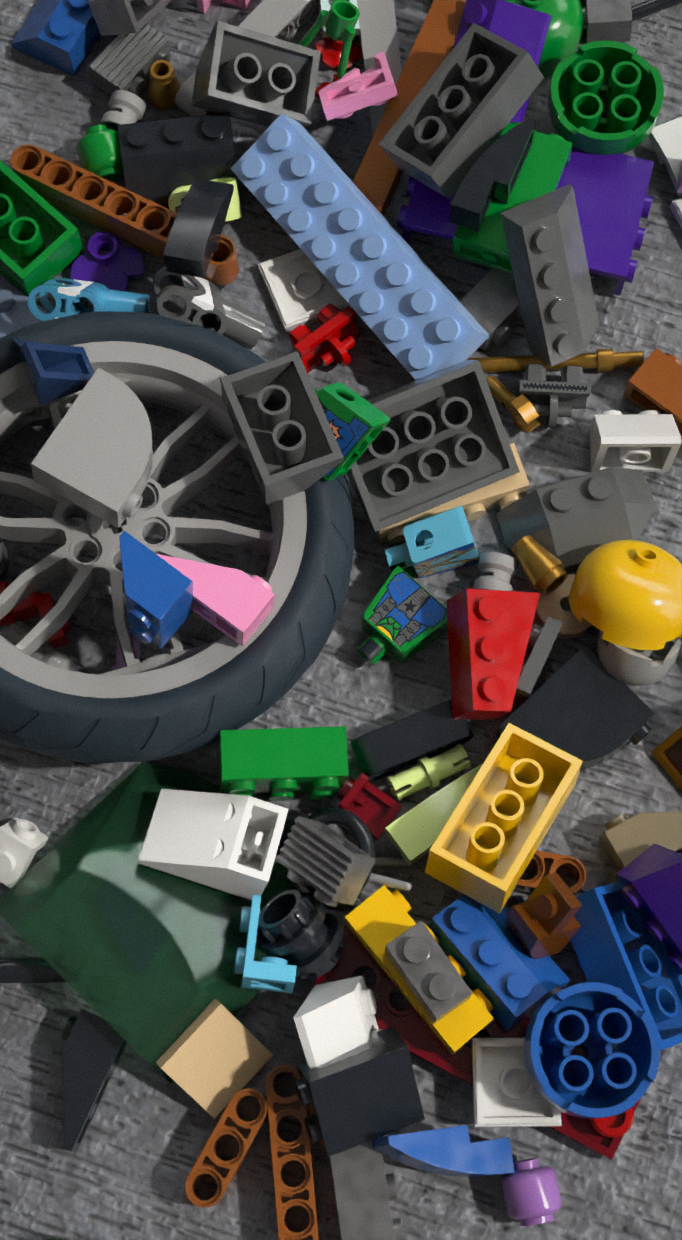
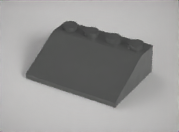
M465 360L367 400L386 414L391 421L350 468L347 476L373 531L376 532L519 473V468L480 362L478 360Z

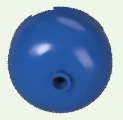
M586 982L575 984L556 992L538 1007L526 1030L524 1060L531 1082L549 1104L571 1116L596 1119L618 1115L635 1106V1103L645 1094L651 1082H654L660 1061V1044L656 1028L648 1012L643 1011L632 998L623 993L622 989L606 983ZM575 1046L581 1047L585 1056L572 1055L573 1048Z

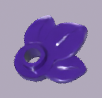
M102 231L91 236L86 244L85 254L73 262L70 278L97 282L105 285L110 290L126 292L128 277L144 275L145 265L142 256L136 249L122 246L117 236ZM102 249L111 250L107 255L98 254Z

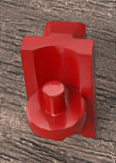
M330 303L319 311L317 319L320 327L315 331L311 332L305 325H299L289 332L291 345L295 352L298 351L307 374L320 364L327 366L334 360L343 367L351 362L348 350L356 345L355 339L360 336V331L355 323L356 314L349 306L342 311Z

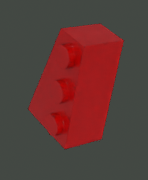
M465 589L446 600L452 719L491 720L511 712L540 593Z

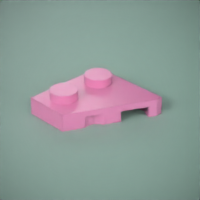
M384 51L373 56L376 65L360 74L359 69L354 68L341 79L330 83L318 91L327 121L334 118H347L359 109L368 106H380L387 103L391 98L399 96Z

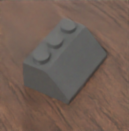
M217 21L214 24L196 69L191 106L219 114L230 113V117L269 127L283 113L299 122L303 127L311 124L321 51Z
M298 351L220 378L223 403L266 505L305 491L344 460Z

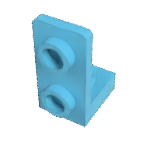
M253 894L251 907L242 906L239 932H247L248 934L246 948H237L235 973L243 974L241 988L292 993L297 966L287 965V960L278 957H264L262 962L254 961L261 895Z

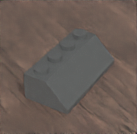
M568 184L500 213L529 350L550 367L584 353L599 326L574 189L572 185Z

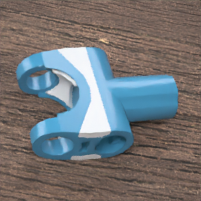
M52 278L44 284L35 287L28 297L30 312L36 318L43 321L94 311L149 313L150 303L149 295L110 290L105 285L97 282L67 278ZM47 292L53 295L56 305L49 302ZM38 293L42 306L51 313H44L38 309L35 301Z

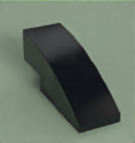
M527 118L510 129L474 163L462 180L450 203L451 223L479 232L492 199L504 204L508 203L534 142L535 119Z
M196 178L180 206L163 253L167 272L205 278L211 255L217 252L234 191L233 184Z

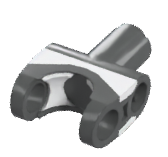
M166 266L157 271L153 284L154 291L157 294V311L160 316L203 326L250 350L256 346L265 326V319L221 298L217 285L205 278L167 272ZM166 275H176L181 280L180 286L171 285L162 289L159 284ZM163 302L170 304L179 312H168L164 309Z

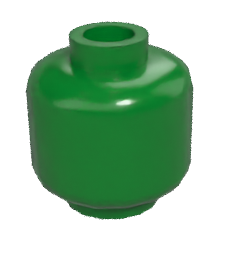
M95 125L87 128L85 135L78 140L76 145L81 168L111 182L119 180L124 175L119 132L107 129L106 125Z

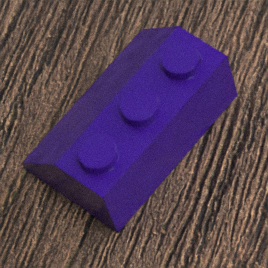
M466 0L454 47L471 25L475 23L527 51L538 67L552 16L504 0ZM529 98L509 123L523 122Z
M654 843L616 875L624 885L620 890L622 895L634 909L640 908L647 917V920L644 922L646 929L658 942H665L671 951L667 955L669 961L682 974V854Z

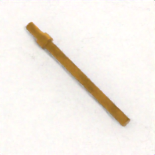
M612 348L596 349V353H582L553 367H550L536 355L468 358L467 360H478L483 373L525 371L527 364H540L545 366L546 370H561L562 367L581 366L582 369L596 368L597 372H611L615 367L641 366L644 363L643 351L613 352Z

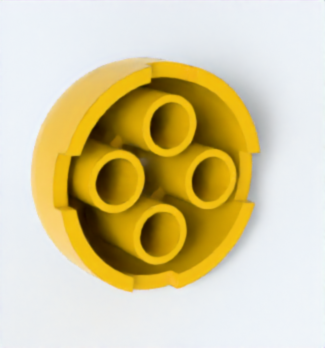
M617 540L605 543L591 551L579 565L569 592L570 608L580 623L587 620L590 624L603 631L602 639L610 643L636 650L663 649L666 642L677 637L681 639L682 564L669 552L647 542Z

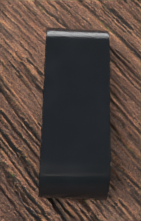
M451 699L363 734L354 739L350 745L362 773L369 777V781H373L418 763L420 758L425 756L431 758L454 748L458 744L462 745L470 741L474 735L467 719H452Z

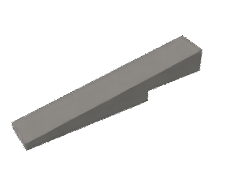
M357 0L360 13L359 42L363 72L376 65L373 56L384 51L396 86L402 68L394 0ZM388 102L380 106H368L372 137Z

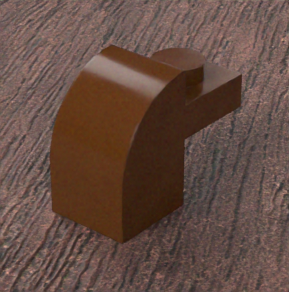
M553 873L543 878L524 903L514 905L510 909L506 917V923L531 957L539 959L560 953L580 929L581 925L574 915L581 908L582 904L557 873Z

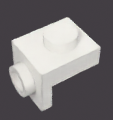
M13 818L0 827V882L12 890L21 884L36 851L45 846L48 840V836L40 832L34 823L25 819Z

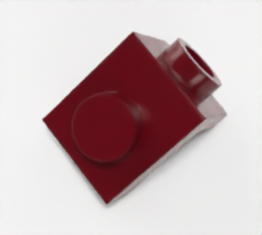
M363 773L357 781L350 778L337 795V799L341 801L338 808L349 810L360 817L367 825L372 838L377 841L385 833V827L393 822L402 809L401 804L371 784L369 777Z

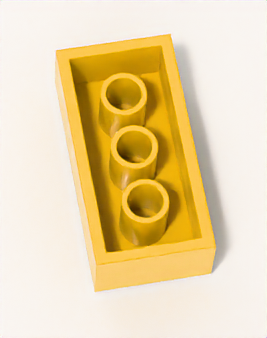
M508 723L430 848L425 873L500 914L574 788L583 761Z

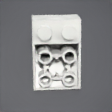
M161 789L137 863L252 900L253 894L262 895L269 882L288 809L247 795Z

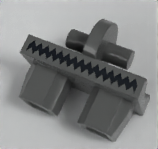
M527 364L523 380L519 382L517 397L523 394L531 402L539 416H547V428H555L557 417L571 418L572 409L586 408L587 397L590 395V383H585L581 366L562 367L560 382L546 381L545 366Z

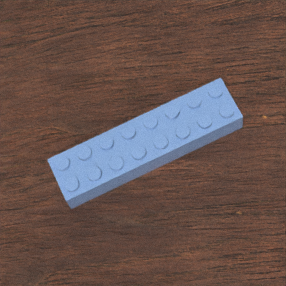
M281 113L231 168L415 380L467 360L490 337L299 122Z

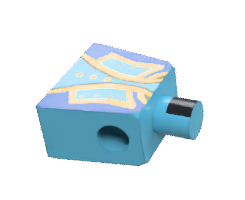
M462 506L405 526L402 530L406 543L385 549L391 572L397 566L402 569L414 566L419 578L475 565L479 562L476 545Z

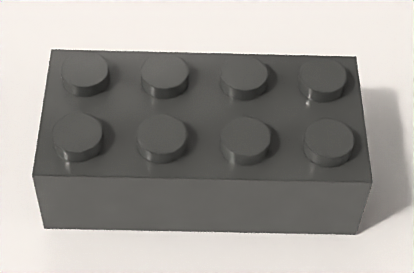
M473 23L385 135L379 146L398 169L450 199L474 163L493 144L544 77L527 51Z

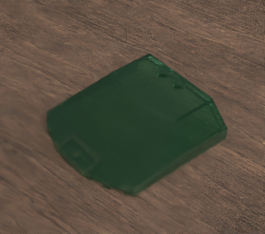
M142 762L0 899V915L170 1084H173L175 1081L155 1062L211 1002L217 999L236 1018L262 990L241 988L243 974L235 973L237 948H246L248 934L247 932H239L242 906L251 907L252 900L137 863L161 789L218 793V786L184 770L161 764ZM279 842L276 856L281 854L280 849L284 847L281 842ZM276 856L269 882L261 895L259 916L266 904L275 896L287 890H296L292 880L286 876L289 869L279 863ZM258 927L254 961L262 962L264 957H277L268 954L260 945L258 940L260 929Z

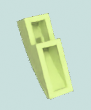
M483 764L446 785L385 827L386 836L409 866L429 852Z

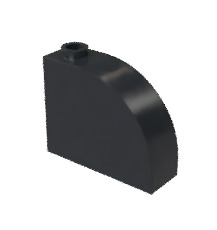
M584 645L499 726L496 736L500 738L506 726L510 723L582 760L580 770L610 759L629 741L636 746L652 730L648 723L655 713L624 682L617 680L609 674L600 659Z

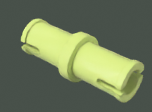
M458 744L454 748L430 759L427 756L420 758L417 765L387 777L388 785L393 786L390 788V791L396 801H400L402 798L428 786L431 789L440 785L439 781L464 769L471 768L470 760L464 759L468 757L465 749L461 744Z

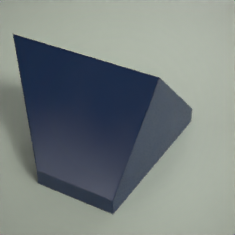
M10 337L39 405L83 390L95 373L84 347L37 343Z

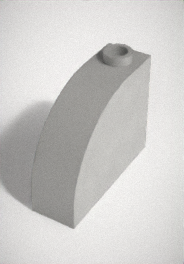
M98 367L32 461L31 467L34 481L117 528L121 526L126 517L132 519L142 504L143 497L141 494L150 478L153 462L152 430L142 402L125 383Z

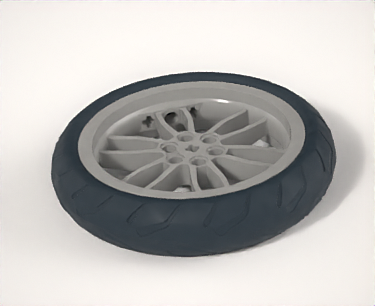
M85 312L37 322L1 337L0 444L22 427L34 421L51 418L55 430L62 420L63 414L67 413L81 393V391L39 405L10 337L37 343L84 347L94 372L99 367L125 383L141 402L168 407L183 412L190 417L167 436L153 454L150 478L141 494L143 499L149 500L153 504L148 508H139L132 519L126 517L121 526L117 528L118 534H113L111 528H115V526L34 480L21 475L0 472V493L24 499L54 514L53 518H6L0 516V538L9 541L63 544L62 547L20 574L0 594V620L29 594L63 574L69 573L73 578L57 604L18 644L14 646L0 635V737L24 749L58 759L89 764L145 762L184 754L219 741L220 730H237L259 717L282 698L315 662L327 642L343 607L350 582L354 556V522L350 490L345 474L330 481L322 477L305 491L268 504L272 532H264L221 520L168 517V514L205 490L238 456L243 454L246 458L222 400L220 378L265 363V361L257 354L213 330L143 312ZM205 425L210 426L229 440L223 448L199 469L165 488H162L157 483L171 460ZM74 517H80L85 520L80 526H70L66 523ZM126 531L155 554L207 564L211 563L176 547L175 544L222 543L270 552L265 576L261 578L271 586L272 593L275 594L273 610L243 647L225 634L216 642L184 651L177 630L168 640L171 648L170 654L153 656L140 662L139 658H134L125 626L123 572L116 568L122 563L119 536ZM150 535H159L164 538L159 544H150L145 541ZM83 553H92L97 556L95 560L88 563L77 560L78 556ZM95 583H106L111 587L116 637L126 667L99 675L55 667L30 656L67 622Z

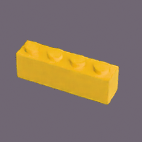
M383 885L345 916V924L453 1055L494 1020L493 1016L489 1013L494 1007L488 998L477 988L472 992L473 994L467 1001L435 1024L384 952L385 945L416 923L407 913L412 908L404 896L397 889L390 892ZM424 923V925L426 926V928L429 930V932L431 933V935L433 936V938H434V939L436 940V942L438 943L439 941H438L437 937L435 936V934H434V933L432 932V930ZM449 955L448 959L455 967L457 972L460 974V976L463 978L466 975L465 971L460 966V964L451 955Z

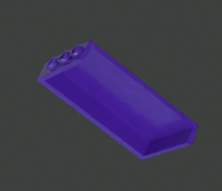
M572 146L568 166L564 168L557 189L568 184L573 186L589 272L617 279L613 294L620 296L624 282L632 283L637 261L632 260L631 255L633 250L640 251L645 233V228L638 226L640 218H648L653 197L647 196L646 193L654 161L620 153L613 155L592 154ZM409 177L406 196L411 198L408 206H401L397 220V227L403 229L402 238L408 245L413 230L453 240L458 225L450 222V203L456 191L450 199H447L415 178Z

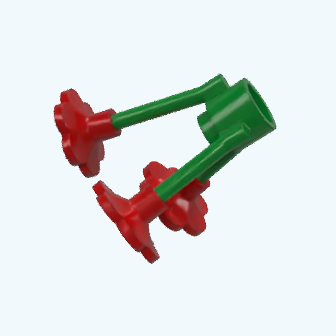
M346 0L334 1L329 11L321 10L317 21L298 43V45L307 47L323 26L326 28V34L329 37L319 40L315 50L321 51L320 56L325 67H338L337 74L333 75L332 82L341 79L345 75L346 70L351 69L353 62L357 61L361 55V49L355 45L354 39L356 33L354 28L360 13L354 4ZM331 82L321 83V86L317 87L315 90V97L320 99L318 91L329 85Z

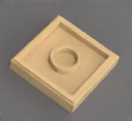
M214 999L155 1063L215 1119L229 1104L236 1092L242 1090L273 1054L217 999Z

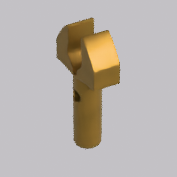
M495 376L486 378L492 396L511 413L513 424L521 432L528 434L540 425L536 420L539 414L523 394L516 397Z

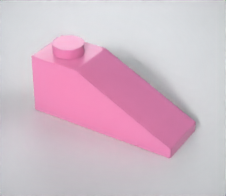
M157 554L193 581V611L242 647L273 610L275 594L272 593L271 586L257 575L250 577L239 569Z

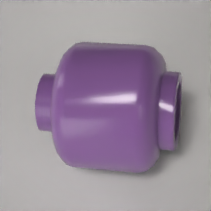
M538 1158L513 1162L515 1173L505 1174L501 1179L508 1215L512 1219L519 1220L520 1226L537 1225L553 1221V1213L557 1212L562 1206L555 1170L550 1166H539Z

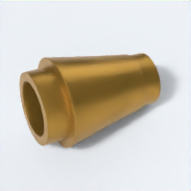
M157 60L150 68L147 97L156 108L171 110L177 106L175 104V97L182 85L171 63L166 60Z
M530 535L521 538L512 547V552L516 555L534 590H540L543 595H547L556 590L567 579L568 574L564 570L565 564Z

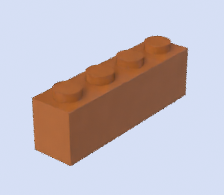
M656 348L630 378L623 396L643 411L656 410L661 414H672L682 439V363L674 355L663 353Z

